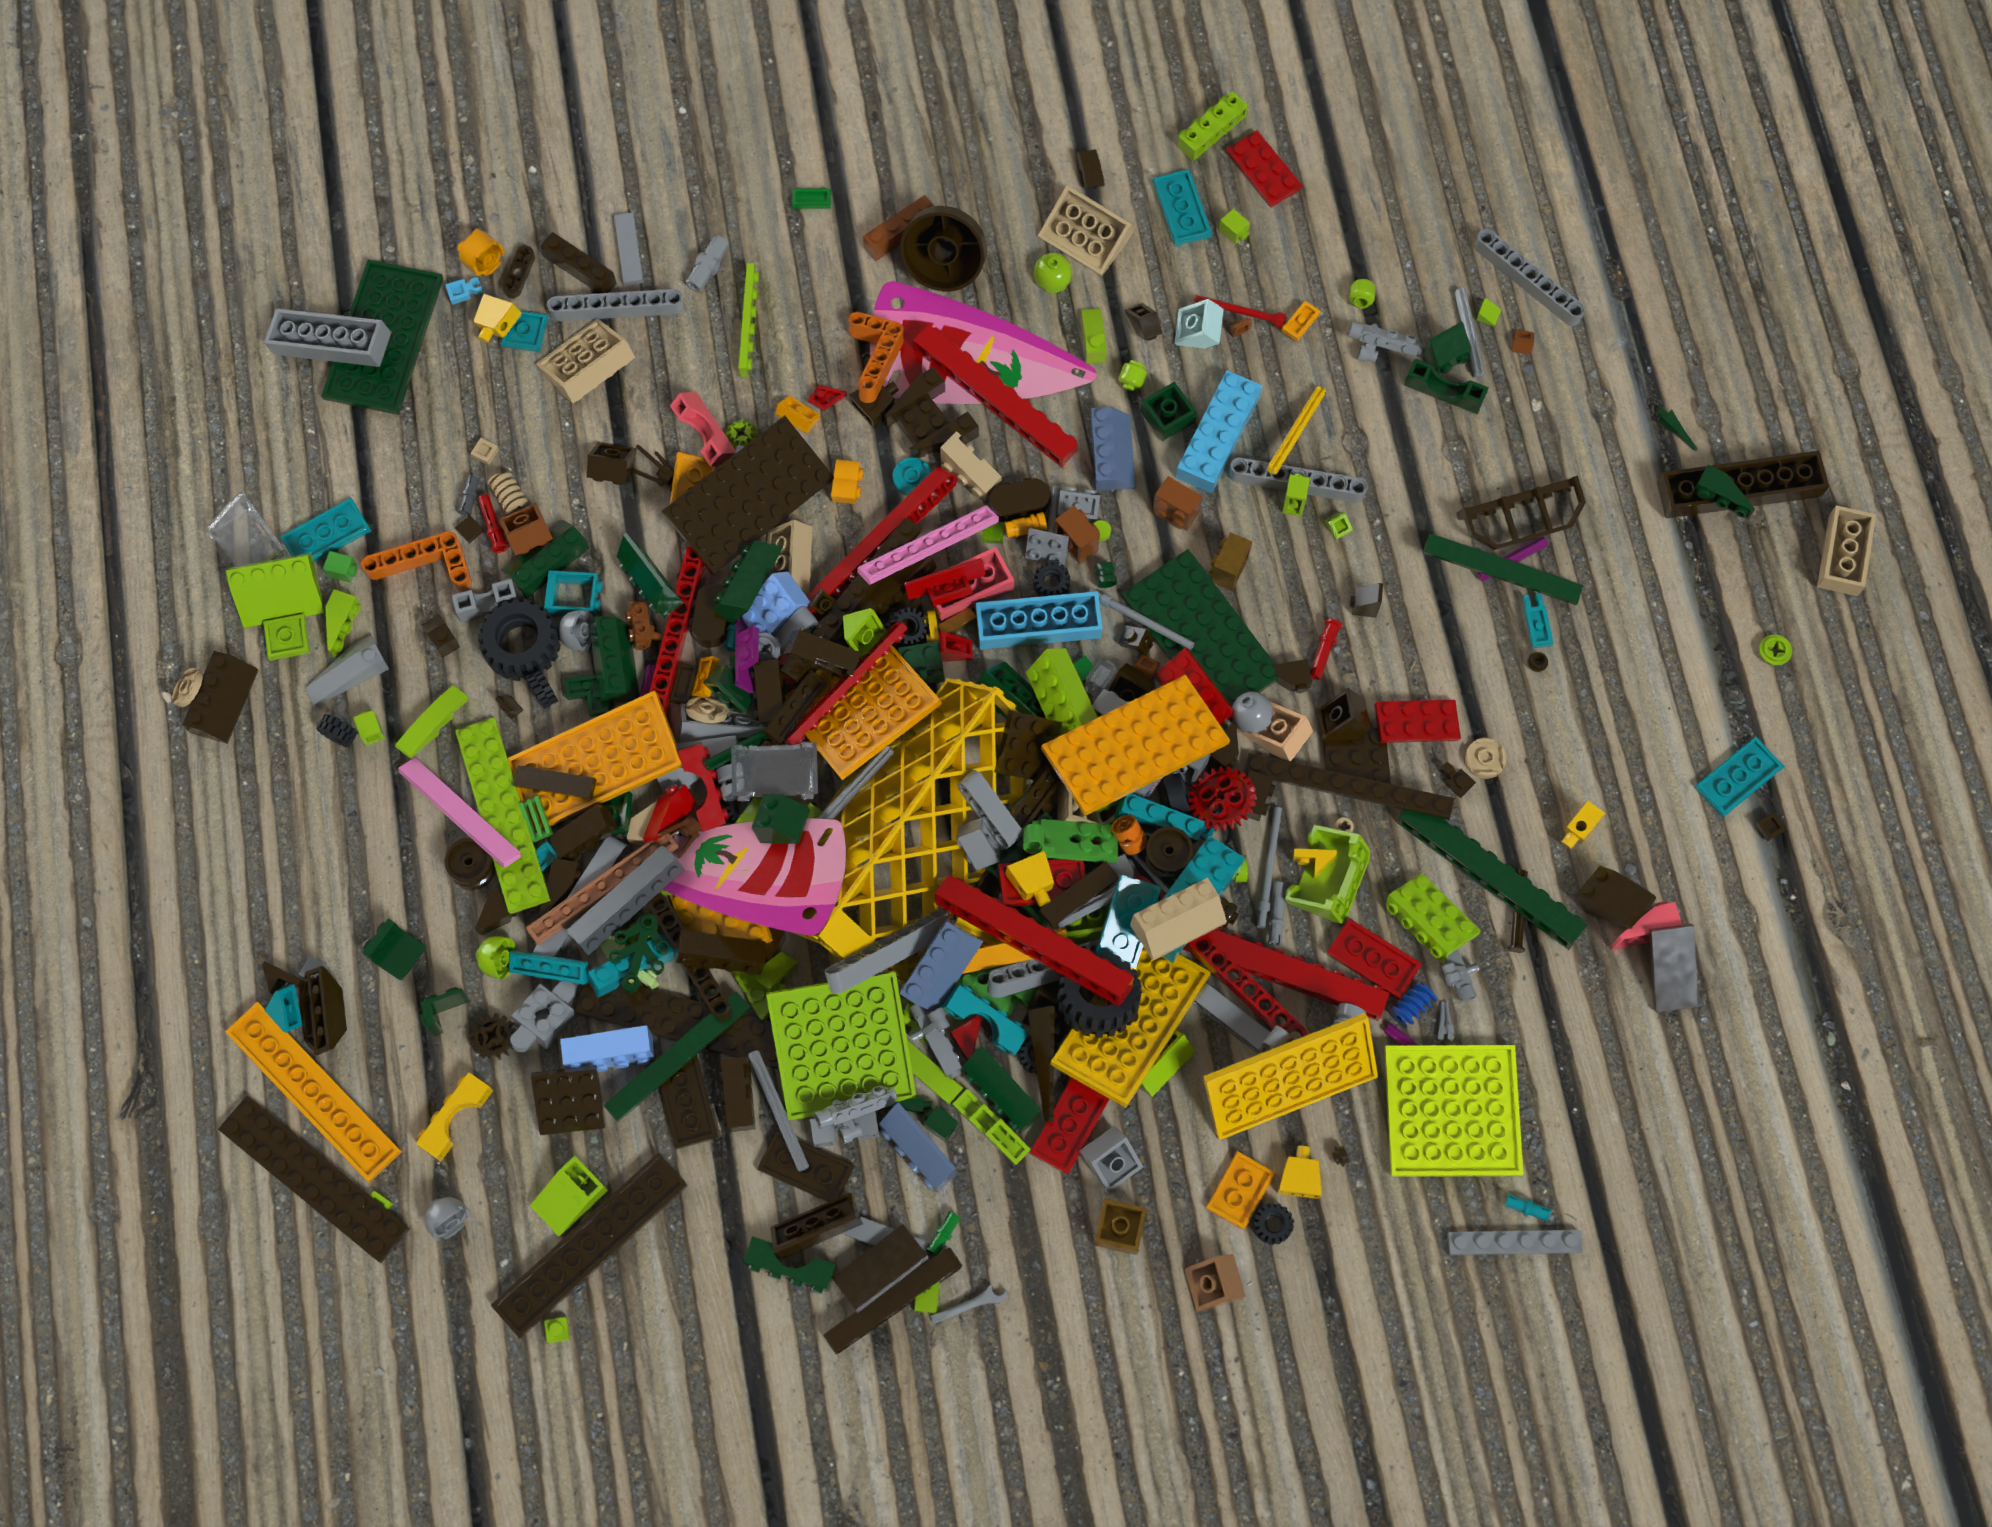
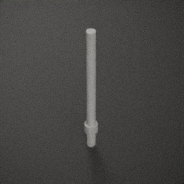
M1090 588L1088 592H1096V590ZM1098 592L1101 605L1117 610L1189 650L1193 648L1194 642L1113 600L1112 596Z
M1274 807L1261 900L1258 901L1257 911L1259 912L1258 928H1265L1267 913L1270 912L1271 903H1269L1282 813V808Z

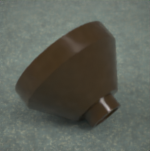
M933 206L920 211L910 220L901 238L900 254L908 273L921 285L936 291L951 292L967 287L978 277L986 260L987 242L981 227L970 215L954 207Z

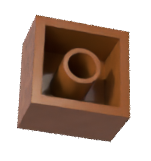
M1168 476L1155 494L1153 512L1159 518L1172 522L1176 528L1187 531L1200 512L1202 496Z
M536 503L499 519L515 556L525 554L530 549L545 545L549 540L553 539Z
M1072 506L1055 519L1054 533L1069 537L1068 552L1079 564L1098 551L1100 531L1096 525H1091L1088 522L1087 516L1081 509L1078 510L1075 506Z

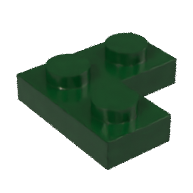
M596 675L565 678L567 700L587 698L590 717L600 716L610 711L609 702H599Z

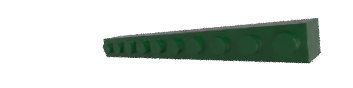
M1404 810L1399 816L1398 824L1566 949L1570 950L1585 931L1587 924H1585L1583 918L1570 913L1561 902H1555L1545 890L1536 888L1532 885L1530 879L1525 876L1521 877L1511 865L1502 863L1493 852L1483 849L1477 840L1470 839L1464 835L1459 827L1452 826L1443 818Z

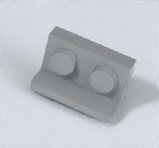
M1065 487V490H1060L1057 514L1061 515L1072 506H1075L1078 510L1081 509L1087 518L1097 520L1101 495H1097L1096 490L1085 489V493L1077 492V488Z

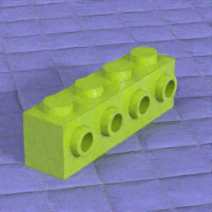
M1233 91L1228 95L1222 96L1214 107H1209L1201 118H1196L1187 130L1183 129L1179 133L1177 147L1194 161L1247 116L1249 105Z

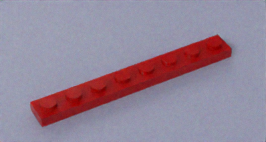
M896 622L858 661L853 676L842 677L794 726L783 740L787 745L794 746L800 744L805 739L804 734L808 730L811 731L816 728L820 723L818 720L823 715H828L834 709L833 705L836 701L843 700L848 694L847 690L852 685L856 686L863 679L861 676L876 666L877 663L875 661L880 656L884 657L890 652V646L894 642H899L905 636L904 632L908 628L904 623Z

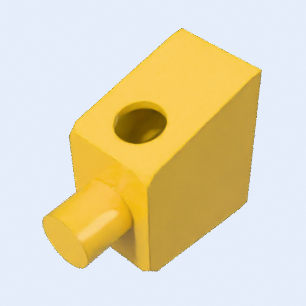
M484 294L474 318V323L481 329L478 339L488 343L492 335L501 338L505 337L522 312L511 302Z
M1588 800L1566 827L1564 832L1567 835L1561 843L1570 850L1577 842L1582 844L1602 819L1605 812ZM1576 827H1581L1583 831H1578Z
M1045 851L1007 866L1005 874L1023 900L1035 897L1039 907L1051 901L1047 891L1052 889L1054 880Z
M1297 1146L1296 1157H1288L1286 1159L1277 1194L1313 1199L1321 1197L1319 1160L1309 1159L1310 1147Z

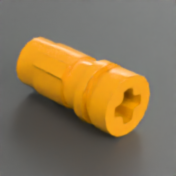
M1043 512L1036 513V516L1031 514L1030 517L1004 522L1007 538L1028 535L1029 528L1047 532V524Z

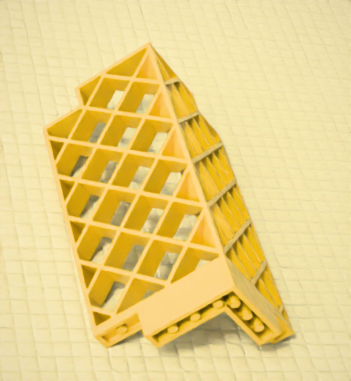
M947 678L936 693L942 705L888 745L893 749L894 754L833 819L841 823L846 845L845 872L837 899L838 905L834 906L827 923L819 933L815 935L794 934L820 943L839 961H842L876 942L874 941L875 938L889 936L919 920L907 921L906 895L922 892L923 917L937 911L938 905L935 904V892L946 879V877L937 879L936 853L952 850V876L962 879L965 884L971 887L976 885L986 869L982 868L976 872L968 873L966 852L957 843L958 828L960 825L967 823L966 811L973 810L958 789L957 784L966 777V774L976 770L980 772L996 793V772H994L997 762L995 733L1004 731L1006 722L995 724V704L1006 715L1008 710L1018 712L1015 709L1016 705L1003 696L1004 693L1001 689L995 686L993 688L988 687L984 684L978 685L971 681L964 682L958 678L956 680ZM960 734V735L957 736L956 738H954V739H952V740H950V741H948V742L946 743L947 740H949V739L953 738L954 736ZM980 735V763L965 765V737ZM931 750V752L917 759V757ZM869 760L848 776L826 808L870 762ZM899 767H901V769H899V770L895 771L894 773L888 775V774L891 773L892 771H894V770L898 769ZM931 774L929 778L917 784L918 781ZM1010 776L1011 794L998 796L1003 804L1011 803V810L1026 792V779ZM950 777L951 804L935 806V779ZM900 792V794H898L897 796H895V797H893V798H891V799H889V800L887 801V798H889V797L895 795L896 793ZM871 808L870 811L858 817L859 814ZM951 813V840L936 843V816ZM900 817L899 820H897V821H895V822H893L892 824H890V825L887 826V823H889V822H891L892 820H894V819ZM920 819L921 846L905 848L904 822ZM832 828L825 830L817 843L818 846H823L833 832ZM870 833V836H868V837H866L865 839H863V840L857 842L858 839H860V838H862V837H864L865 835H867V834ZM921 856L922 882L906 885L905 858ZM869 859L868 863L857 868V865ZM890 861L891 888L874 891L873 865ZM891 898L892 924L875 927V901ZM859 904L860 927L842 911L843 907ZM809 907L803 911L802 917L807 920L812 919L817 911L815 908ZM948 912L949 919L952 920L954 914ZM927 947L920 950L916 956L907 957L888 967L887 970L889 972L896 971L897 979L904 984Z

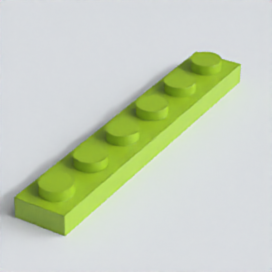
M747 263L739 357L740 377H748L749 370L753 368V359L750 358V352H754V341H751V336L755 335L753 317L757 315V307L754 306V300H758V288H755V283H759V271H756L755 263Z

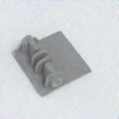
M1029 528L1025 558L1045 563L1051 561V564H1054L1056 561L1059 566L1061 564L1065 566L1069 537Z

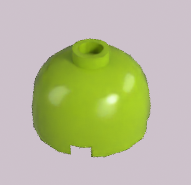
M1048 253L1040 257L1034 267V281L1039 288L1045 289V292L1058 293L1065 290L1072 280V267L1069 260L1058 253Z
M505 936L487 938L476 952L480 971L491 978L506 979L511 974L509 972V952L516 950L513 939Z

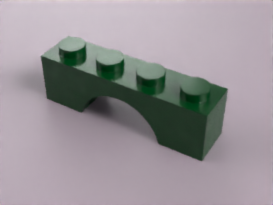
M1415 358L1404 383V386L1475 414L1479 413L1489 387L1471 380L1464 383L1450 381L1439 375L1433 365Z
M753 1236L743 1260L744 1264L748 1265L747 1269L759 1273L760 1270L769 1272L768 1276L780 1280L781 1277L789 1279L788 1283L801 1287L802 1284L810 1286L809 1290L822 1294L823 1291L829 1292L833 1280L832 1277L837 1268L836 1264L816 1257L810 1263L800 1268L784 1266L777 1260L771 1242Z

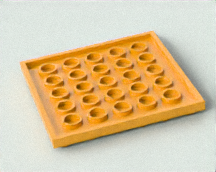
M892 645L890 646V652L884 657L880 656L875 661L877 663L871 671H866L861 676L863 679L856 686L852 685L847 690V696L841 701L837 700L833 705L834 709L828 715H823L818 720L820 722L818 726L804 734L841 780L845 779L942 705L937 695ZM821 670L815 672L827 683L824 685V687L821 689V691L818 693V695L815 697V699L812 701V703L809 705V707L806 709V711L803 713V715L800 717L797 723L837 684V682L841 678H837ZM794 689L785 695V701L788 699V697L791 695Z

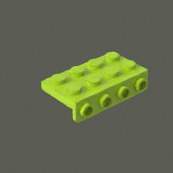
M1423 873L1388 895L1385 904L1388 912L1394 915L1401 922L1402 926L1409 930L1416 937L1417 941L1423 944L1430 951L1431 955L1441 963H1444L1451 953L1480 934L1481 930Z

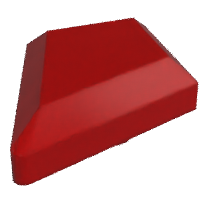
M818 385L809 397L808 402L825 412L846 397L847 392Z

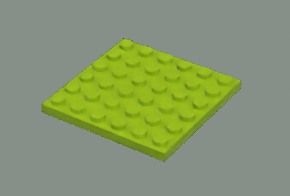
M896 971L878 973L841 993H831L828 982L766 993L789 1120L812 1117L815 1112L831 1106L834 1100L843 1102L851 1099L854 1094L871 1092L876 1086H886L888 1089L893 1087L897 1095V1100H894V1102L917 1098Z

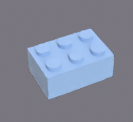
M789 572L773 573L762 585L749 611L741 616L748 628L754 625L759 628V633H771V635L775 636L796 610L803 606L808 607L811 602Z

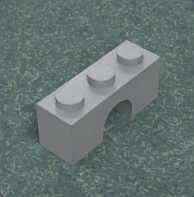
M512 579L492 584L493 589L487 593L475 594L472 590L452 595L456 614L461 623L486 616V614H492L491 609L495 606L498 608L503 606L502 602L508 601V603H512L513 599H519Z
M875 1111L853 1119L854 1124L858 1123L862 1130V1136L857 1137L858 1141L880 1137ZM815 1116L813 1119H810L815 1148L837 1145L836 1132L839 1127H842V1123L819 1129Z

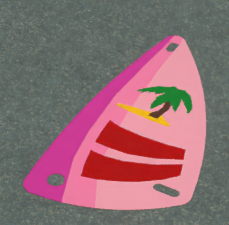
M894 281L884 284L877 298L873 316L896 321L903 325V345L883 384V387L888 384L895 370L900 371L901 374L896 383L899 391L893 395L895 399H899L919 375L935 367L945 380V392L934 398V403L981 404L913 349V339L928 324L933 328L937 327L940 329L943 336L948 340L952 339L955 341L958 348L970 353L973 360L977 363H982L988 372L992 375H997L1003 384L1007 387H1012L1022 399L1035 398L1091 383L1097 376L1096 370L1092 366L1045 339L1001 318L953 299ZM893 298H902L904 306L901 309H894L891 306ZM870 342V357H871V355H872V353H873V351H874V349H875V347H876V345H877V344L871 343V342ZM1077 368L1086 373L1081 378L1071 373L1072 369Z
M807 818L799 844L760 843L751 828L753 822L726 825L703 832L698 831L700 836L693 841L681 858H677V855L690 837L679 836L677 839L673 838L679 848L671 854L677 858L685 870L663 890L699 906L758 925L803 935H815L824 928L837 902L843 883L846 863L845 837L842 825L838 820ZM832 828L833 832L823 846H818L817 843L825 830ZM809 907L815 908L817 913L812 919L807 920L802 917L805 909Z

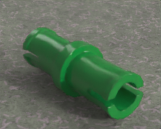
M948 1212L940 1228L937 1227L935 1230L936 1235L926 1250L932 1255L937 1256L947 1240H951V1234L961 1218L952 1212Z

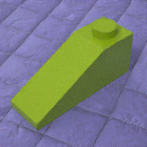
M1101 308L1082 309L1081 317L1086 363H1105L1107 350Z

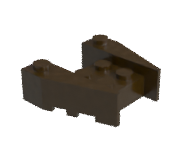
M935 367L919 375L885 415L886 427L888 428L897 422L913 444L909 448L910 457L922 458L930 453H940V447L956 431L961 435L959 440L964 445L979 437V426L968 411L949 423L934 403L933 399L945 392V380Z

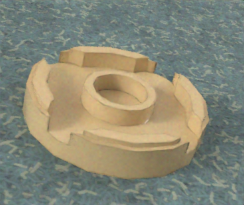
M195 668L185 671L183 673L185 678L183 680L180 679L174 688L172 695L173 701H175L174 704L181 708L189 705L200 689L203 675L201 671Z
M698 697L689 700L687 703L686 714L696 721L719 723L727 718L728 709L719 700L713 698L700 700Z
M1480 738L1469 745L1465 752L1464 760L1466 767L1473 775L1478 778L1489 779L1496 777L1502 772L1506 765L1507 755L1503 746H1500L1496 740Z

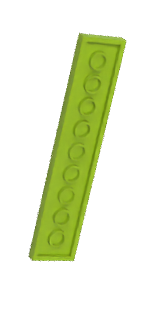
M495 717L455 730L480 816L521 852V858L505 868L493 859L509 914L551 901L527 822L523 818L519 806L521 800L516 786H513L514 778Z

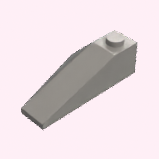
M369 635L353 643L305 689L313 705L317 706L389 670V667L373 636Z
M681 703L679 743L733 735L740 739L750 737L765 729L756 719L742 715L731 717L727 714V718L719 723H703L690 718L686 714L687 704Z
M736 735L677 743L676 745L678 749L702 742L703 747L708 746L710 756L712 757L737 744L738 739ZM680 767L657 779L664 793L665 788L669 785L686 784L687 788H690L692 783L701 778L694 773L684 772L683 767Z

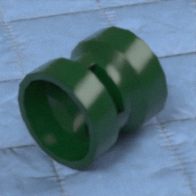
M1101 562L1094 566L1095 574L1098 575L1097 586L1099 588H1110L1117 584L1113 562Z

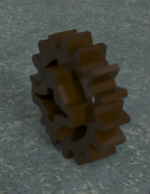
M497 1013L494 1014L493 1018L486 1014V1020L484 1021L479 1018L480 1024L472 1026L476 1031L469 1034L474 1038V1040L470 1041L472 1046H476L474 1052L476 1054L480 1053V1057L483 1059L488 1055L490 1061H493L494 1056L501 1060V1054L503 1053L509 1056L507 1050L509 1048L514 1049L510 1037L516 1031L515 1028H511L514 1025L512 1021L507 1022V1017L504 1015L499 1019ZM504 1028L507 1030V1039L503 1035ZM480 1035L484 1038L483 1046L480 1043ZM491 1035H493V1036L497 1035V1036H498L496 1039H494V1038L490 1039V1036H491Z

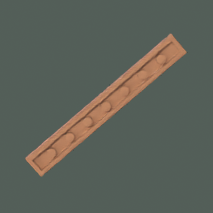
M669 833L658 841L647 842L526 927L527 931L537 945H541L588 912L659 847L663 845L672 853L679 848L678 844Z

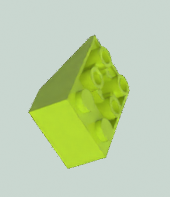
M574 1156L555 1174L531 1203L530 1207L560 1237L608 1190Z

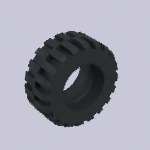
M513 599L512 603L505 601L502 602L503 606L492 608L493 613L491 615L486 614L484 617L485 624L481 623L479 628L481 634L478 635V641L486 662L496 674H501L506 679H509L511 676L513 681H520L521 678L526 680V676L539 669L541 671L544 669L549 670L552 667L550 662L556 661L558 657L556 651H560L561 644L559 642L560 637L557 626L547 609H543L542 605L538 603L533 605L531 600L525 599L524 602H521L520 599ZM526 626L537 630L538 638L529 650L519 654H512L502 649L503 638L512 629Z
M1093 951V954L1097 957L1109 960L1115 967L1125 969L1134 976L1133 988L1120 1007L1115 1004L1102 1007L1095 1006L1085 1001L1080 995L1079 990L1083 986L1062 975L1057 995L1058 1009L1060 1014L1064 1015V1021L1067 1024H1073L1072 1029L1079 1032L1081 1030L1083 1035L1086 1036L1094 1034L1096 1038H1102L1104 1034L1111 1037L1115 1035L1116 1031L1121 1033L1126 1030V1025L1130 1026L1134 1021V1017L1137 1016L1142 985L1141 981L1137 979L1138 973L1135 969H1130L1131 964L1127 960L1123 962L1120 956L1116 954L1114 957L1110 956L1109 952L1103 951L1102 954H1097V951Z

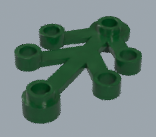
M649 913L640 915L637 919V925L625 931L619 930L615 933L614 940L619 945L625 944L628 938L640 933L638 941L621 950H612L609 954V961L612 964H619L622 959L635 953L630 972L622 981V988L627 993H634L639 989L640 980L637 976L643 954L651 966L652 973L659 975L664 971V963L656 958L647 944L648 936L651 937L657 946L656 951L660 955H666L669 952L670 945L657 932L658 921L654 915ZM648 920L651 922V925L646 926L643 922ZM623 935L625 939L619 940L617 936ZM665 945L667 949L664 951L660 950L659 946ZM617 954L620 958L614 960L612 955ZM660 965L662 968L660 970L654 969V966ZM633 979L635 984L630 985L627 981Z

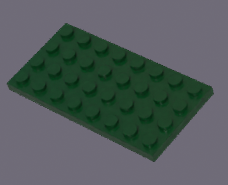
M367 259L348 316L382 320L391 331V335L380 367L332 362L321 395L323 400L399 415L444 279L442 274Z
M1186 549L1122 593V597L1132 610L1194 642L1193 648L1189 651L1231 707L1241 694L1253 691L1260 693L1278 681V677L1274 675L1275 668L1271 666L1275 665L1273 660L1189 549ZM1145 626L1169 660L1186 648Z

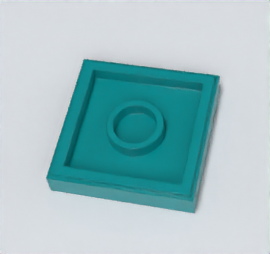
M521 311V316L507 335L502 338L501 346L540 353L549 317L546 314Z

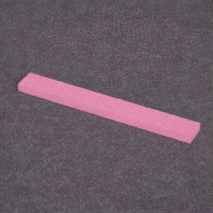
M986 505L859 566L857 572L871 585L998 523L999 517Z
M413 758L398 768L399 773L503 868L521 858V852L417 758Z

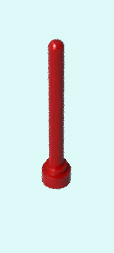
M1199 295L1194 297L1195 303L1209 299L1226 311L1272 322V325H1275L1276 328L1282 329L1286 320V313L1270 314Z

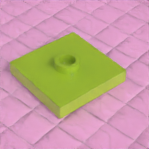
M304 613L263 621L269 661L310 654L307 622Z

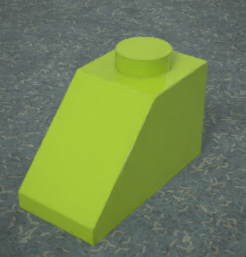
M1290 474L1282 513L1302 517L1307 499L1309 477H1305L1302 474Z

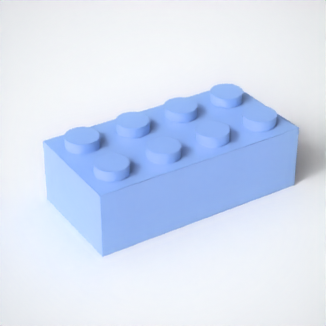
M647 1025L560 1039L563 1065L566 1069L597 1065L598 1072L608 1070V1067L616 1066V1068L621 1069L629 1067V1064L646 1065L650 1064L651 1060H656L653 1035Z

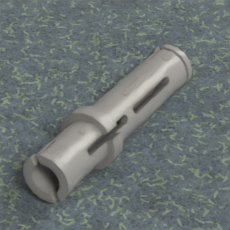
M1283 882L1273 883L1271 917L1268 921V926L1270 927L1268 944L1271 946L1282 945L1287 886Z

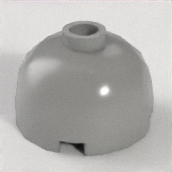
M572 611L561 619L558 633L565 647L574 651H584L592 648L589 626L594 617L589 611Z
M1253 691L1241 694L1232 706L1234 711L1232 715L1233 721L1241 732L1250 731L1251 733H1257L1264 730L1272 722L1271 717L1272 714L1274 715L1273 707L1270 701L1261 693Z
M444 1197L435 1199L430 1203L429 1209L426 1212L425 1227L436 1241H439L438 1238L440 1237L444 1240L448 1239L464 1227L463 1220L465 1217L470 1218V1211L457 1198Z

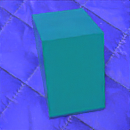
M293 984L275 991L265 1009V1012L283 1032H289L302 1026L296 989Z

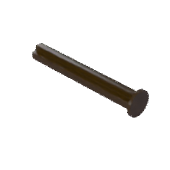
M1519 869L1516 871L1521 877H1528L1526 870ZM1513 910L1511 946L1508 947V951L1523 953L1525 952V948L1522 947L1525 918L1515 910Z

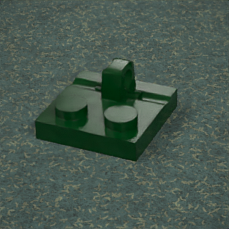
M938 640L898 647L899 654L926 684L945 682Z
M630 791L599 804L609 807L618 826L612 832L613 836L628 833L633 798V794Z

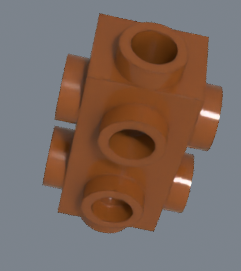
M630 602L629 610L625 612L626 623L630 625L628 639L632 641L633 649L644 650L650 648L652 639L662 642L664 634L655 632L654 625H650L647 602Z

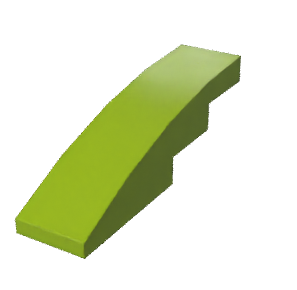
M452 685L410 726L395 744V747L410 759L439 735L440 729L454 718V713L468 702L469 696Z
M968 1088L951 1104L1014 1165H1017L1031 1150L1001 1118L999 1119L985 1104H982Z

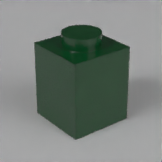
M938 1106L934 1111L930 1109L923 1119L925 1120L924 1127L945 1143L958 1127V1121Z

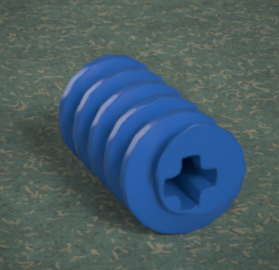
M1416 983L1414 989H1410L1408 995L1402 997V1001H1397L1396 1006L1390 1008V1013L1402 1027L1407 1029L1406 1022L1413 1025L1414 1021L1411 1017L1419 1019L1418 1011L1425 1013L1424 1005L1431 1008L1432 1004L1429 1000L1437 1002L1438 998L1428 986L1423 983Z

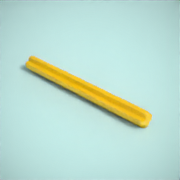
M1321 386L1315 388L1269 463L1267 469L1269 473L1275 475L1281 468L1325 396V388Z

